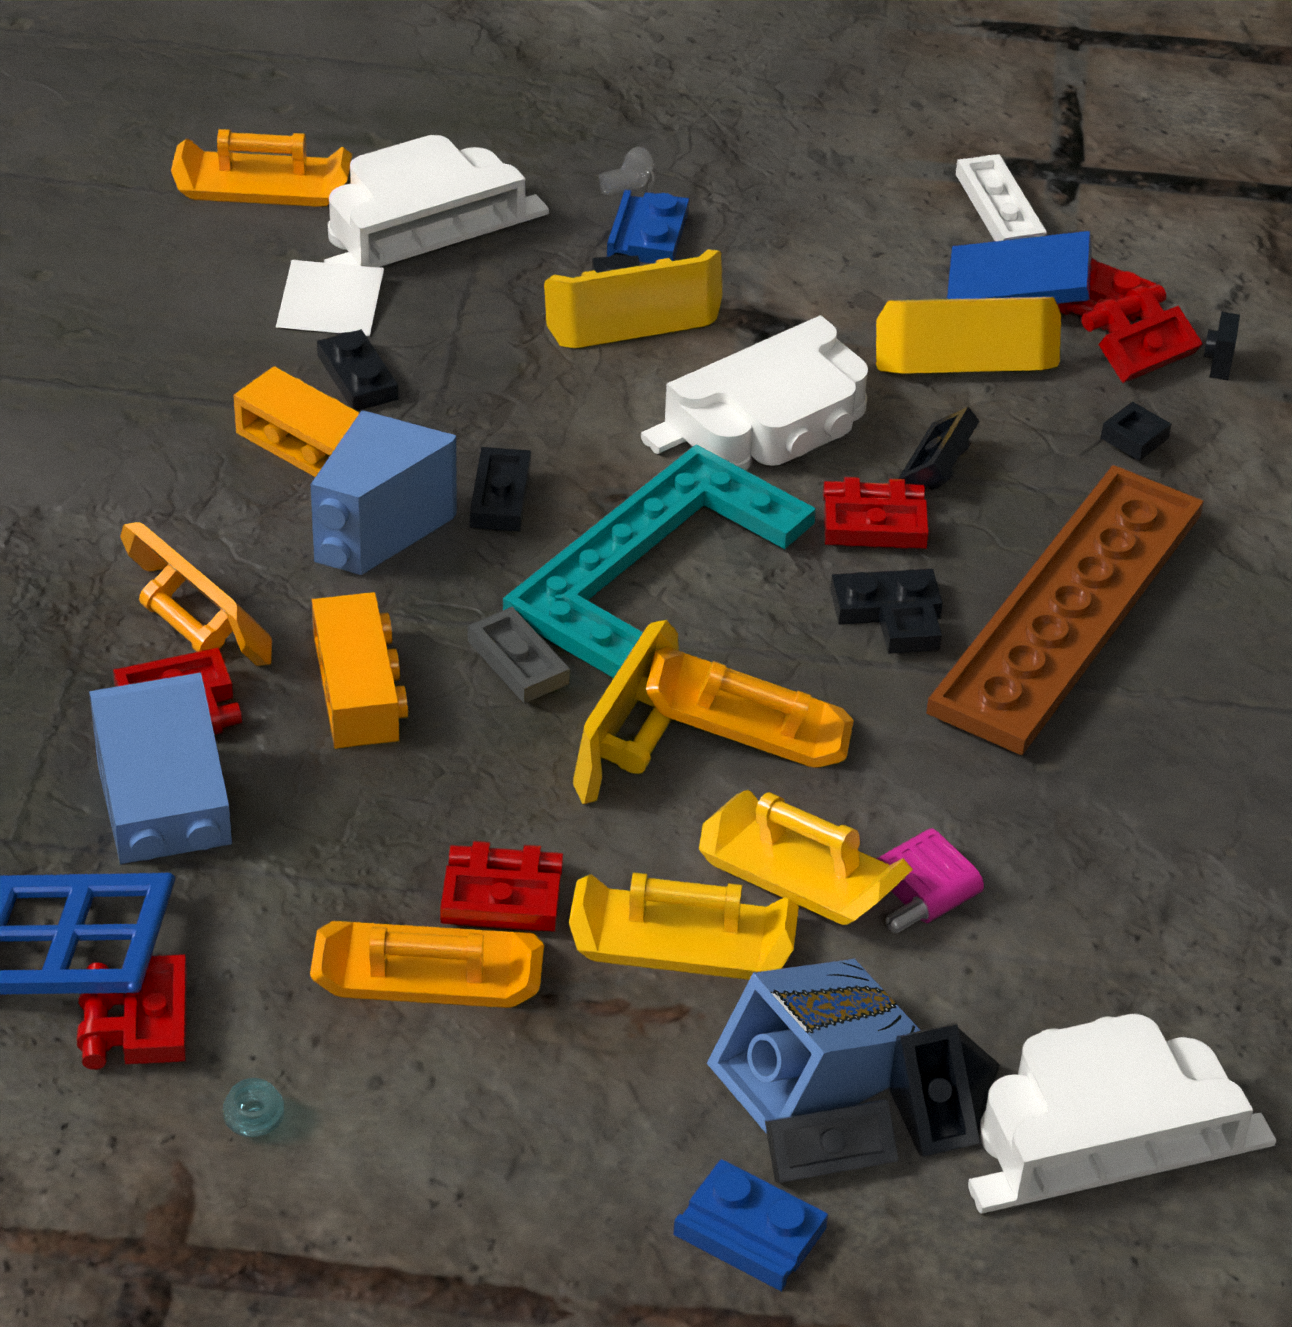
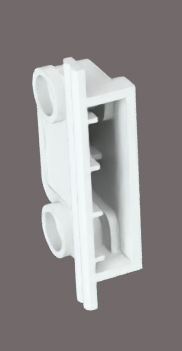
M428 135L360 155L351 161V184L339 186L329 195L330 221L328 223L330 242L336 247L348 250L349 252L324 259V263L381 267L548 215L549 208L536 194L525 197L526 178L514 166L502 163L493 152L478 147L459 151L448 138L440 135Z
M820 315L667 383L665 422L641 432V439L646 446H650L655 454L666 451L685 441L692 446L697 444L745 471L750 468L752 457L765 465H780L832 440L841 438L852 429L853 421L861 418L866 411L867 364L836 338V328Z
M1127 1014L1118 1017L1107 1016L1082 1025L1063 1029H1047L1026 1040L1023 1045L1018 1075L1001 1077L992 1084L988 1094L986 1111L980 1122V1142L991 1156L998 1159L1003 1171L969 1179L968 1188L972 1198L975 1199L977 1210L980 1214L1272 1147L1275 1146L1276 1139L1262 1113L1252 1114L1253 1109L1243 1090L1236 1083L1228 1079L1215 1053L1205 1043L1187 1037L1174 1038L1166 1042L1158 1025L1150 1018L1140 1014Z

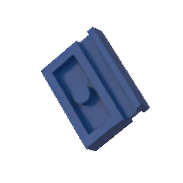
M625 189L607 242V257L620 253L627 254V256L638 255L639 261L653 264L656 263V260L670 258L671 261H674L689 213V198L676 197L668 193L654 194L647 192L644 193L643 197L631 196V190Z
M720 1159L689 1200V1206L682 1215L678 1214L675 1218L673 1235L782 1292L786 1286L787 1278L792 1271H797L826 1230L828 1213Z

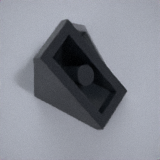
M955 1023L899 1035L896 1038L889 1091L918 1154L922 1157L980 1144L978 1134L981 1118L986 1111L989 1090L995 1082L1000 1066L996 1060L959 1029Z

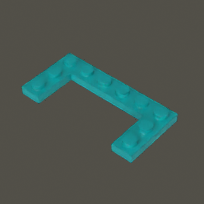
M696 444L503 598V610L513 607L537 634L614 678L643 632L589 602L588 600L703 506L714 510L783 549L787 548L815 524L816 508Z

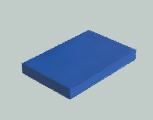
M1090 231L952 246L947 299L1054 297L1056 304L1087 301L1090 295L1092 254Z

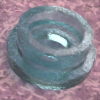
M259 1078L244 1079L235 1084L223 1103V1118L228 1128L246 1137H258L272 1132L280 1125L284 1117V1101L281 1094L271 1083Z

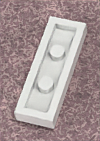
M1000 154L957 160L956 176L994 241L1046 236L1047 231Z

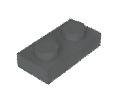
M513 607L467 626L468 642L524 704L569 685L570 668Z

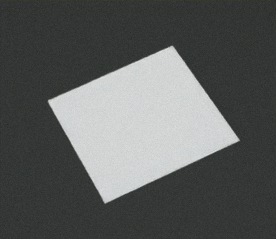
M291 260L276 328L344 333L362 329L366 336H370L384 268Z

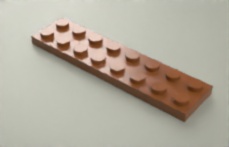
M1112 465L928 698L926 714L1019 755H1023L1200 518L1204 501Z

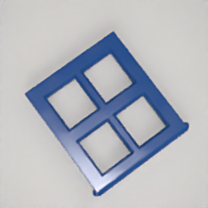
M172 873L0 876V942L52 941L42 970H0V994L140 992L174 887L175 876ZM145 896L137 924L84 925L94 897ZM16 898H67L58 925L6 926ZM131 940L122 969L69 970L78 941Z

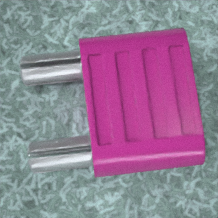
M933 828L923 831L876 858L889 865L904 858L913 869L891 890L905 904V906L885 918L886 926L894 934L919 920L929 923L981 893L984 889L982 876L975 866Z

